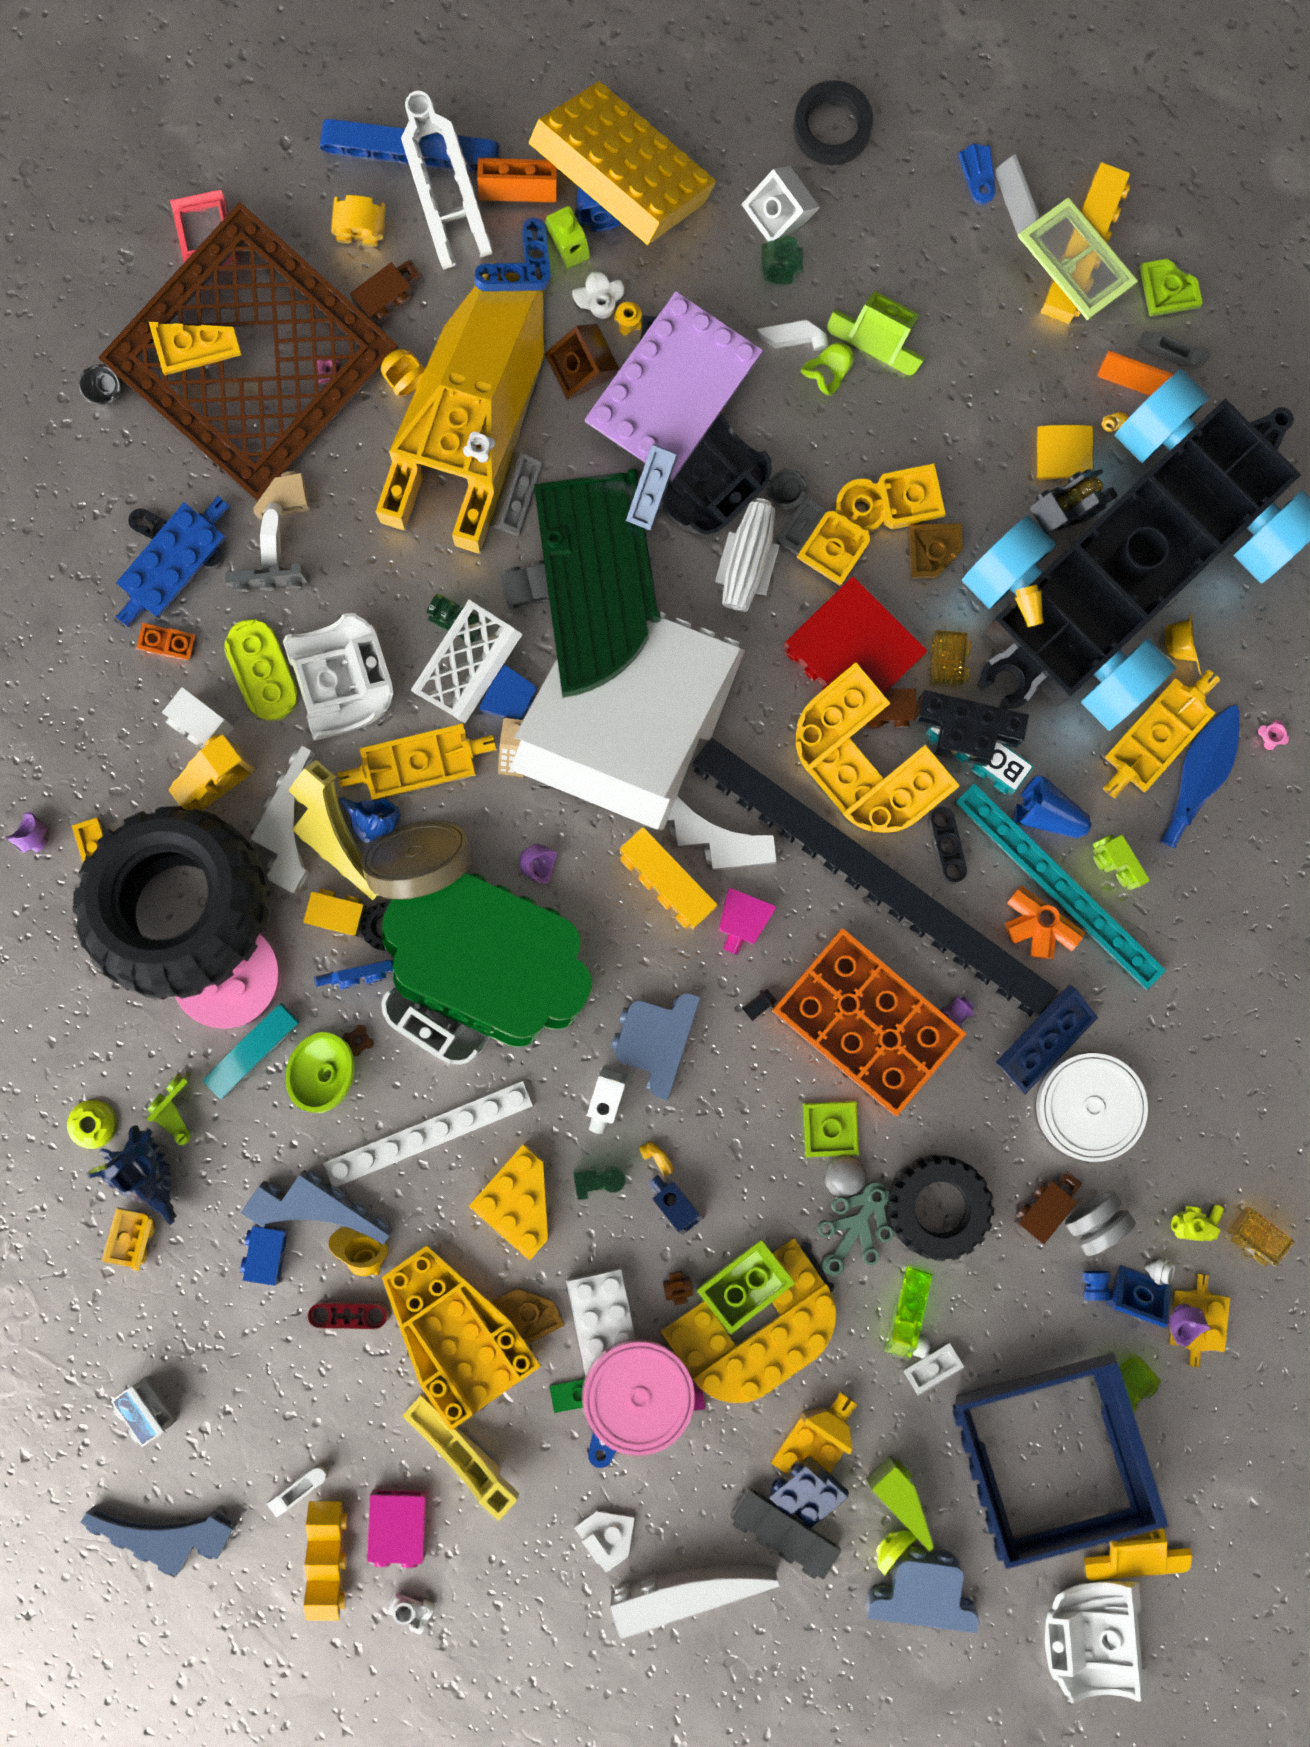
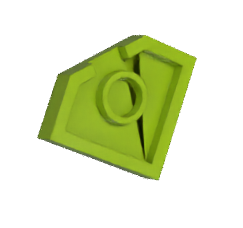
M1168 259L1141 263L1139 268L1149 317L1201 308L1203 302L1198 279L1191 274H1185L1175 267L1176 264Z

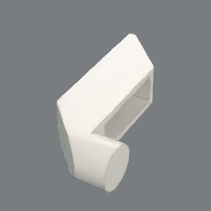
M807 320L757 329V337L775 349L812 342L814 351H822L829 346L827 335Z
M269 503L262 518L260 531L262 573L268 572V569L272 566H279L280 517L283 510L277 503Z
M315 1466L268 1502L267 1505L275 1516L278 1517L313 1489L321 1485L327 1478L326 1469L322 1466Z

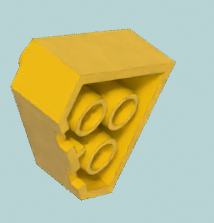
M223 734L220 736L214 735L204 743L205 747L188 762V766L172 782L171 787L168 789L183 809L193 811V809L199 808L204 810L256 771L239 746Z
M524 1143L469 1207L529 1261L549 1239L545 1161Z

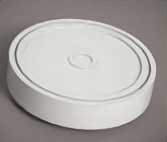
M1082 1053L1065 1058L1046 1074L1037 1094L1036 1111L1038 1122L1044 1135L1055 1148L1072 1158L1089 1162L1111 1160L1124 1154L1137 1142L1146 1125L1148 1100L1141 1080L1124 1062L1106 1054Z

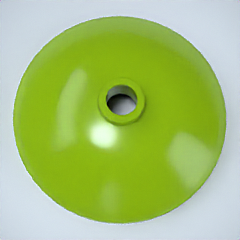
M327 1032L312 1034L297 1045L287 1063L285 1084L290 1099L298 1108L311 1113H323L336 1107L346 1097L352 1086L355 1074V1060L350 1046L341 1037Z

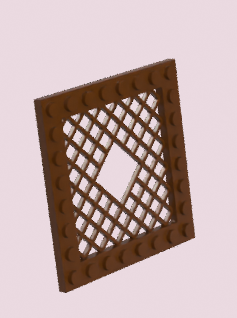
M239 202L98 358L255 500L259 501L274 478L282 477L281 474L285 473L380 369L384 358L392 351L398 349L399 346L247 207ZM244 242V243H245L246 245H248V246H240V245ZM250 251L251 265H237L236 252ZM255 253L267 264L255 265ZM232 255V266H222ZM270 269L271 283H256V270ZM251 270L252 284H238L237 271ZM218 271H233V284L219 285ZM275 271L287 282L275 283ZM214 275V285H205ZM290 287L291 301H276V288ZM257 288H271L272 301L257 302ZM294 288L307 300H295ZM234 289V303L220 304L219 290ZM238 289H252L253 302L239 303ZM215 290L216 304H201V291ZM196 295L197 305H187ZM310 305V319H296L295 306ZM277 306H291L292 319L277 320ZM314 306L327 318H315ZM253 307L254 321L240 322L239 308ZM258 307H272L273 320L259 321ZM235 308V322H221L220 309ZM202 309H216L217 323H202ZM183 310H197L198 323L184 324ZM178 314L179 323L183 325L225 327L273 325L276 376L224 379V363L222 360L207 364L219 365L220 379H206L205 366L207 365L200 366L201 380H187L186 370L182 371V380L168 381V375L164 374L162 380L149 369L161 368L160 363H148L147 349H156L155 344H151L154 339L149 322L169 324ZM315 323H330V337H316ZM292 324L293 338L278 339V325ZM296 324H311L312 337L297 338ZM334 324L347 336H334ZM331 341V355L317 356L316 342ZM335 341H349L350 354L335 355ZM353 341L360 347L355 353ZM312 342L313 356L298 357L297 343ZM293 343L294 357H279V344ZM142 353H143V362L138 359V357H139ZM349 359L344 364V366L338 372H336V360ZM332 360V374H318L317 361ZM299 361H313L314 375H299ZM280 362H294L295 375L281 376ZM318 379H331L319 392ZM295 380L296 394L282 395L281 381ZM300 380H314L315 393L300 394ZM277 381V395L263 396L262 382ZM258 382L259 396H244V383ZM225 383H239L240 397H225ZM201 384L202 398L188 399L187 385ZM206 384H220L221 397L207 398ZM183 385V398L169 386ZM314 398L301 412V399ZM296 399L297 413H283L282 400ZM263 400H278V414H264ZM240 401L241 415L227 416L226 402ZM245 401H259L260 414L245 415ZM221 402L222 416L208 417L207 403ZM203 403V416L189 404ZM279 418V432L265 433L264 419ZM283 418H296L284 431ZM260 419L261 433L246 434V420ZM241 420L242 434L228 435L227 421ZM222 421L223 434L209 422ZM278 437L266 451L265 438ZM261 438L262 452H247V439ZM228 439H242L243 452ZM248 457H260V458H259V460H258L256 463H254V462H253L250 458H248Z

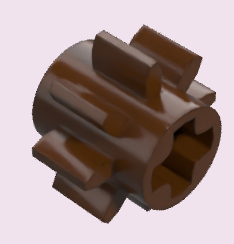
M682 1271L669 1273V1279L663 1280L666 1301L673 1300L674 1306L688 1303L687 1297L693 1296L690 1276L683 1277Z

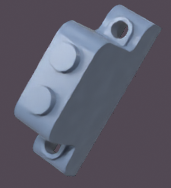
M688 993L680 997L675 995L671 1010L643 1001H635L629 1008H623L619 1022L624 1025L621 1034L615 1033L611 1048L616 1049L615 1056L619 1062L650 1072L646 1088H649L656 1097L665 1100L669 1098L700 1000L698 996Z
M919 1547L905 1549L894 1563L891 1585L889 1587H874L867 1595L866 1610L868 1619L977 1633L979 1625L974 1602L968 1598L961 1597L964 1576L960 1560L948 1551L929 1552Z

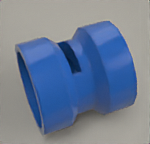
M1109 1271L1082 1272L1083 1281L1087 1283L1086 1289L1083 1291L1084 1300H1111V1291L1107 1285L1110 1281Z

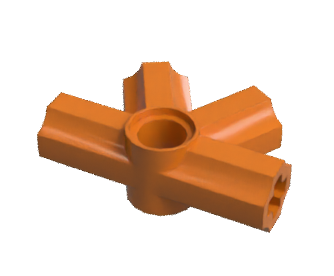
M1022 885L1017 888L1006 903L1022 915L1004 923L1009 939L1013 944L1032 937L1030 957L1053 960L1056 941L1072 952L1086 934L1061 915L1055 907L1046 904ZM1046 911L1051 914L1052 923L1050 925H1045L1040 921L1041 912Z

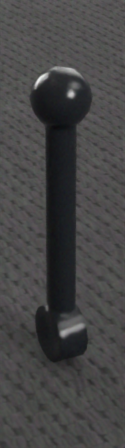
M803 1242L800 1248L808 1255L819 1276L830 1289V1292H833L835 1286L828 1281L811 1252V1244Z

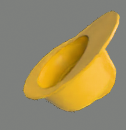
M1190 613L1189 619L1166 626L1165 645L1169 654L1175 659L1196 661L1201 675L1194 646L1192 613Z
M343 1227L335 1231L329 1238L328 1243L330 1252L336 1258L346 1263L350 1271L358 1276H368L371 1274L378 1276L389 1250L386 1243L383 1245L368 1235L349 1227Z

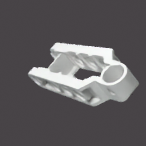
M414 91L406 98L405 107L409 123L401 140L441 266L445 270L456 266L444 226L445 223L467 216L471 231L478 245L480 257L493 254V250L455 127L451 121L436 113L432 100L425 92ZM435 132L440 133L444 137L447 146L446 151L454 168V177L463 197V206L440 213L419 146L423 136Z

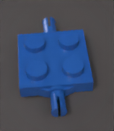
M385 960L383 962L340 970L335 973L331 971L328 974L314 976L316 987L331 984V987L339 985L340 990L356 987L362 980H365L366 984L380 982L387 978L386 974L393 971L394 960Z

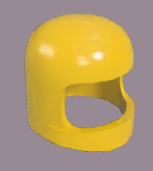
M403 348L389 353L381 364L382 375L395 394L400 397L406 396L417 389L425 371V368L416 356L408 349Z

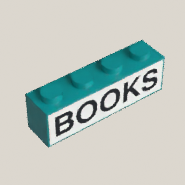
M929 727L925 734L930 736L928 740L936 746L939 729ZM996 743L993 760H989L986 767L967 763L973 767L971 771L982 779L987 777L994 782L993 787L1004 795L1015 793L1034 767L1007 746ZM955 752L953 759L963 764V762H968L970 755Z

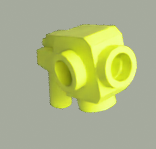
M1214 1205L1209 1218H1206V1214H1202V1208L1186 1206L1185 1211L1178 1212L1172 1218L1171 1229L1175 1232V1236L1180 1239L1212 1241L1218 1238L1221 1230L1217 1227L1224 1208Z

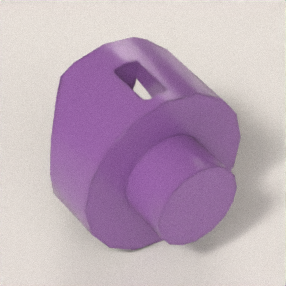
M26 812L19 828L12 835L6 836V839L21 852H27L31 849L38 852L48 842V839L44 836L47 826L33 813Z
M533 844L520 855L522 874L537 883H549L558 853L542 844Z
M1181 1304L1175 1307L1173 1310L1174 1314L1168 1320L1171 1333L1179 1346H1189L1200 1334L1210 1330L1203 1311L1200 1308L1191 1307L1189 1304Z

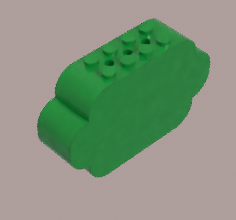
M464 873L452 884L424 896L392 899L383 917L382 942L386 951L394 958L392 979L396 990L404 998L511 1047L528 1046L539 1038L544 1027L552 1030L564 1029L572 1025L579 1017L591 992L592 978L585 964L576 959L580 950V936L576 927L569 920L561 917L557 910L550 907L541 908L535 905L536 902L526 896H521V898L511 894V890L499 884L496 886L486 882V878L476 873H472V875Z

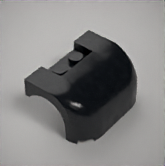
M721 414L707 431L674 480L669 481L660 508L676 524L693 534L708 535L718 532L727 526L765 488L770 481L772 460L765 450L756 451L747 445L733 431L725 417Z

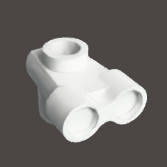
M395 1592L387 1606L386 1612L393 1615L396 1623L401 1625L408 1624L410 1630L421 1634L434 1611L435 1604L425 1599L418 1601Z

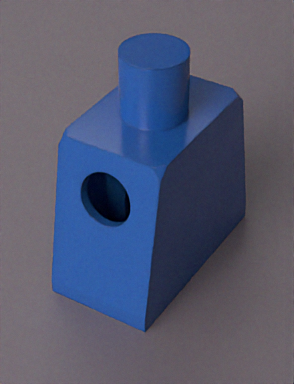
M503 664L493 679L479 709L484 714L501 719L524 720L535 700L538 689L535 685Z

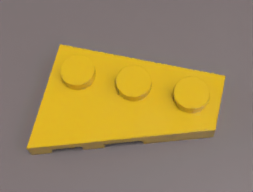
M149 322L164 375L242 355L234 327Z

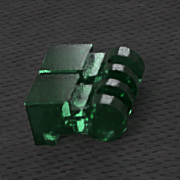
M436 593L426 611L430 615L427 620L448 632L464 607H460V605ZM472 612L467 618L468 625L480 622L479 615ZM481 628L469 632L471 642L477 640L481 633ZM464 633L456 636L465 642Z
M615 1166L607 1167L601 1172H597L596 1167L573 1170L577 1200L588 1199L587 1192L605 1189L608 1192L616 1193L625 1185V1177L622 1170Z

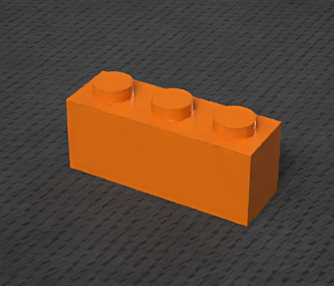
M478 158L477 181L479 201L556 202L557 167L549 160Z

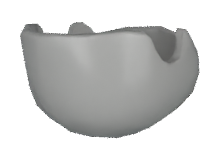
M839 1156L829 1163L824 1182L830 1193L836 1197L846 1198L854 1196L862 1190L865 1184L866 1170L860 1160L852 1156Z

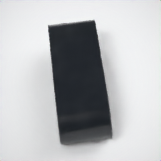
M938 807L927 818L929 833L941 879L947 884H956L966 877L967 866L954 814L947 807ZM942 813L946 816V826L941 827L935 823V814ZM942 839H949L953 843L952 852L947 853L942 850ZM949 865L958 867L960 872L958 878L953 879L947 874V867Z

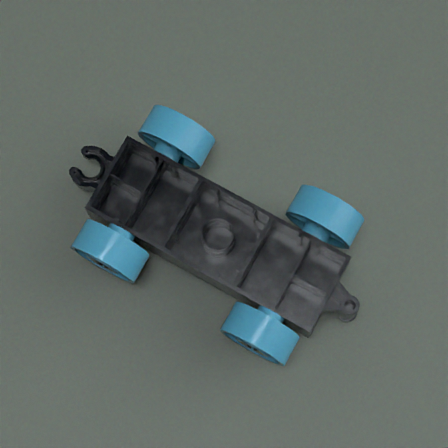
M1182 368L1170 377L1129 417L1114 435L1142 464L1163 445L1169 450L1149 472L1045 571L1038 564L1057 544L1027 515L1010 529L962 578L961 581L989 609L994 607L1010 591L1016 595L1015 590L1037 585L1038 590L1042 593V617L1044 623L1028 627L1014 599L986 628L984 632L1004 652L997 654L984 665L979 673L978 688L986 690L995 682V677L998 673L1010 671L1018 678V689L1013 694L1006 695L1000 701L999 708L1012 711L1017 710L1030 700L1037 686L1059 707L1094 675L1100 682L1080 702L1108 731L1128 716L1177 668V665L1149 637L1126 656L1120 649L1246 528L1253 535L1233 556L1261 584L1277 572L1310 541V496L1302 489L1281 509L1274 503L1301 476L1299 471L1278 451L1285 432L1294 422L1293 414L1289 409L1279 407L1269 415L1249 422L1225 398L1197 425L1191 418L1211 397Z

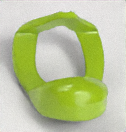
M833 343L818 357L806 362L801 368V373L807 378H815L820 390L825 395L830 396L839 389L843 377L852 367L854 362L853 352L849 346L843 343ZM823 364L832 370L834 380L830 384H825L824 376L818 370L812 371L817 365Z

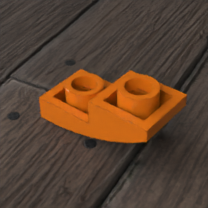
M142 622L136 649L189 661L195 634L172 628L166 629Z

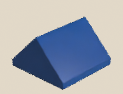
M1120 1265L1111 1288V1300H1107L1106 1305L1166 1328L1168 1326L1171 1284L1158 1285L1150 1276Z

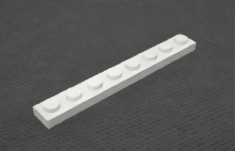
M524 1081L327 1161L323 1165L331 1185L338 1187L532 1107L533 1103Z

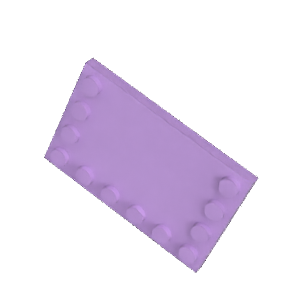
M675 291L586 416L585 422L644 463H646L652 444L679 453L670 478L673 481L758 361L763 350Z

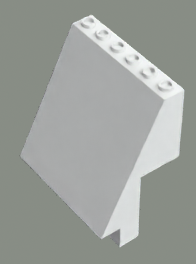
M660 611V622L652 623L650 620L647 621L649 639L637 658L617 677L596 689L576 696L562 698L558 661L556 660L514 738L521 740L510 769L657 830H664L699 738L711 739L745 650L738 647L740 642L725 637L723 641L715 639V632L702 627H700L699 632L689 628L691 623L676 618L675 622L666 620L667 614Z

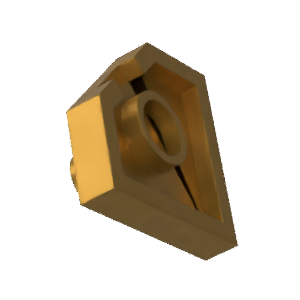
M962 523L909 525L910 578H937L963 550Z
M515 1288L492 1300L494 1306L511 1320L527 1345L565 1326L554 1301L549 1298Z

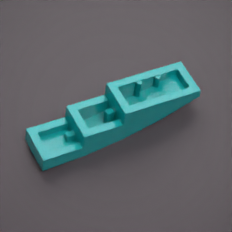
M280 1003L202 1081L222 1100L263 1059L270 1055L300 1021L283 1003Z

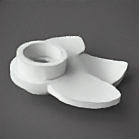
M598 271L589 274L586 280V287L572 290L575 303L582 309H590L592 314L600 319L610 317L615 310V303L624 295V285L621 280L609 283L608 278Z

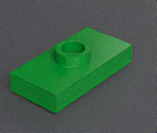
M585 1378L549 1385L554 1413L583 1408L582 1390Z

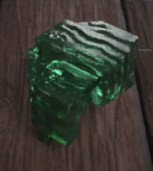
M786 235L762 244L761 272H763V281L773 285L793 284V276L803 272V248L798 247V239Z

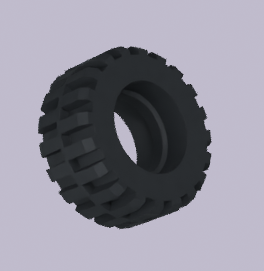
M929 1155L926 1158L914 1160V1163L909 1166L906 1165L901 1170L902 1173L899 1177H895L893 1180V1187L888 1195L889 1207H887V1214L890 1217L892 1230L896 1233L898 1239L921 1257L936 1261L960 1259L961 1255L965 1253L969 1255L975 1251L974 1247L977 1244L981 1245L986 1239L984 1235L987 1230L990 1231L992 1223H990L991 1216H994V1207H992L991 1200H993L992 1192L988 1190V1183L984 1177L980 1176L973 1166L962 1160L945 1155ZM931 1183H950L961 1192L964 1198V1216L958 1226L949 1232H931L925 1229L917 1219L915 1213L917 1196L924 1187Z

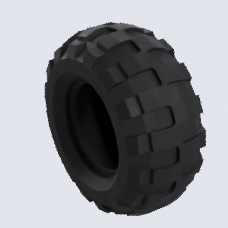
M181 806L159 807V809H155V813L147 814L141 811L123 820L124 825L115 831L109 829L97 841L99 846L91 857L86 856L79 870L78 876L81 877L79 887L75 888L73 913L78 918L75 931L81 947L87 951L91 957V962L105 976L126 990L134 991L144 997L163 1000L170 996H177L183 999L202 994V991H205L204 988L215 984L218 987L234 976L232 971L243 960L248 962L258 947L255 943L259 932H263L266 929L270 912L267 908V897L270 895L268 876L260 863L261 858L251 843L232 824L221 820L216 814L199 808L191 811L183 809ZM192 866L202 869L207 879L208 898L204 911L197 922L191 928L175 937L151 939L142 936L137 925L136 906L146 884L160 872L172 867Z

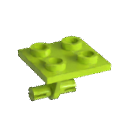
M188 1071L183 1075L177 1073L168 1083L166 1088L168 1092L164 1096L159 1093L147 1109L150 1113L146 1120L150 1123L155 1120L174 1136V1140L178 1145L188 1143L191 1134L172 1099L188 1082L191 1075Z

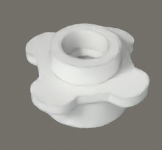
M472 432L469 436L468 445L463 448L465 456H473L479 462L484 463L488 461V453L490 449L494 448L495 442L492 438H487L479 432ZM477 445L482 446L481 449H477L476 447Z

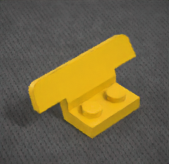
M1164 1528L1109 1542L1110 1555L1083 1558L1087 1578L1091 1581L1187 1572L1191 1568L1192 1552L1191 1548L1167 1550Z

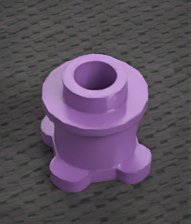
M955 996V1001L940 1011L958 1027L962 1028L961 1024L969 1016H974L972 1010L975 1007L965 996L961 999Z

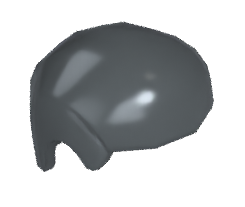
M97 364L84 369L78 381L80 394L87 402L96 405H105L115 401L120 396L123 387L121 378L104 364Z
M785 469L777 472L768 482V497L778 508L788 510L796 508L806 498L808 491L807 482L804 476L796 470Z

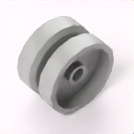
M1113 1190L1107 1191L1081 1206L1064 1223L1073 1236H1081L1079 1246L1086 1256L1098 1254L1114 1245L1136 1225V1221L1129 1211H1118L1122 1201Z

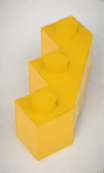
M309 1501L305 1524L308 1538L304 1564L307 1578L303 1604L306 1620L339 1621L340 1609H345L346 1592H342L343 1570H346L347 1552H343L344 1530H347L348 1513H343L342 1501Z

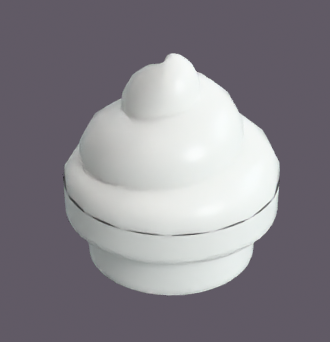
M1159 1258L1157 1261H1152L1149 1265H1146L1145 1269L1156 1284L1169 1285L1174 1276L1175 1264L1170 1263L1169 1259Z

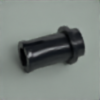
M768 989L765 991L760 990V995L745 1007H742L752 1021L770 1006L772 1008L775 1007L773 1004L777 1000Z

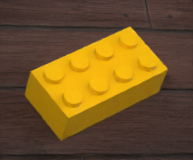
M644 827L619 849L621 855L620 862L630 872L635 869L640 874L638 877L639 882L648 891L653 888L659 894L657 896L659 903L666 910L671 907L677 913L675 919L684 929L690 927L694 930L717 908L718 905Z

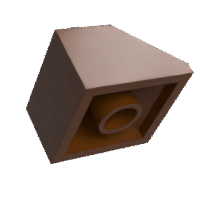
M597 323L576 325L545 353L567 399H571L603 384L620 370Z

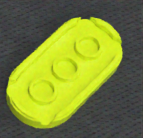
M246 619L236 623L230 629L224 647L247 707L253 714L263 720L276 721L285 718L294 710L297 704L298 688L275 632L267 624L254 619Z

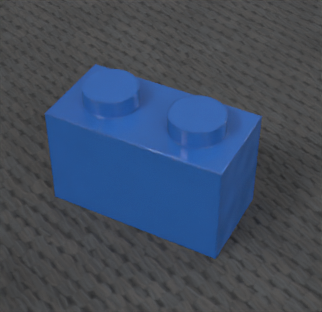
M256 1224L252 1226V1230L247 1231L245 1246L249 1247L247 1257L242 1258L240 1273H244L243 1281L272 1286L279 1284L289 1229L266 1225L262 1228Z

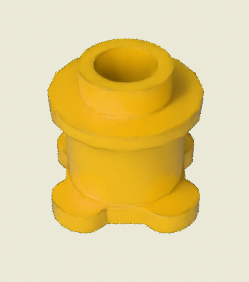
M629 301L619 305L614 314V320L620 326V334L627 336L631 331L642 329L640 307L634 302Z

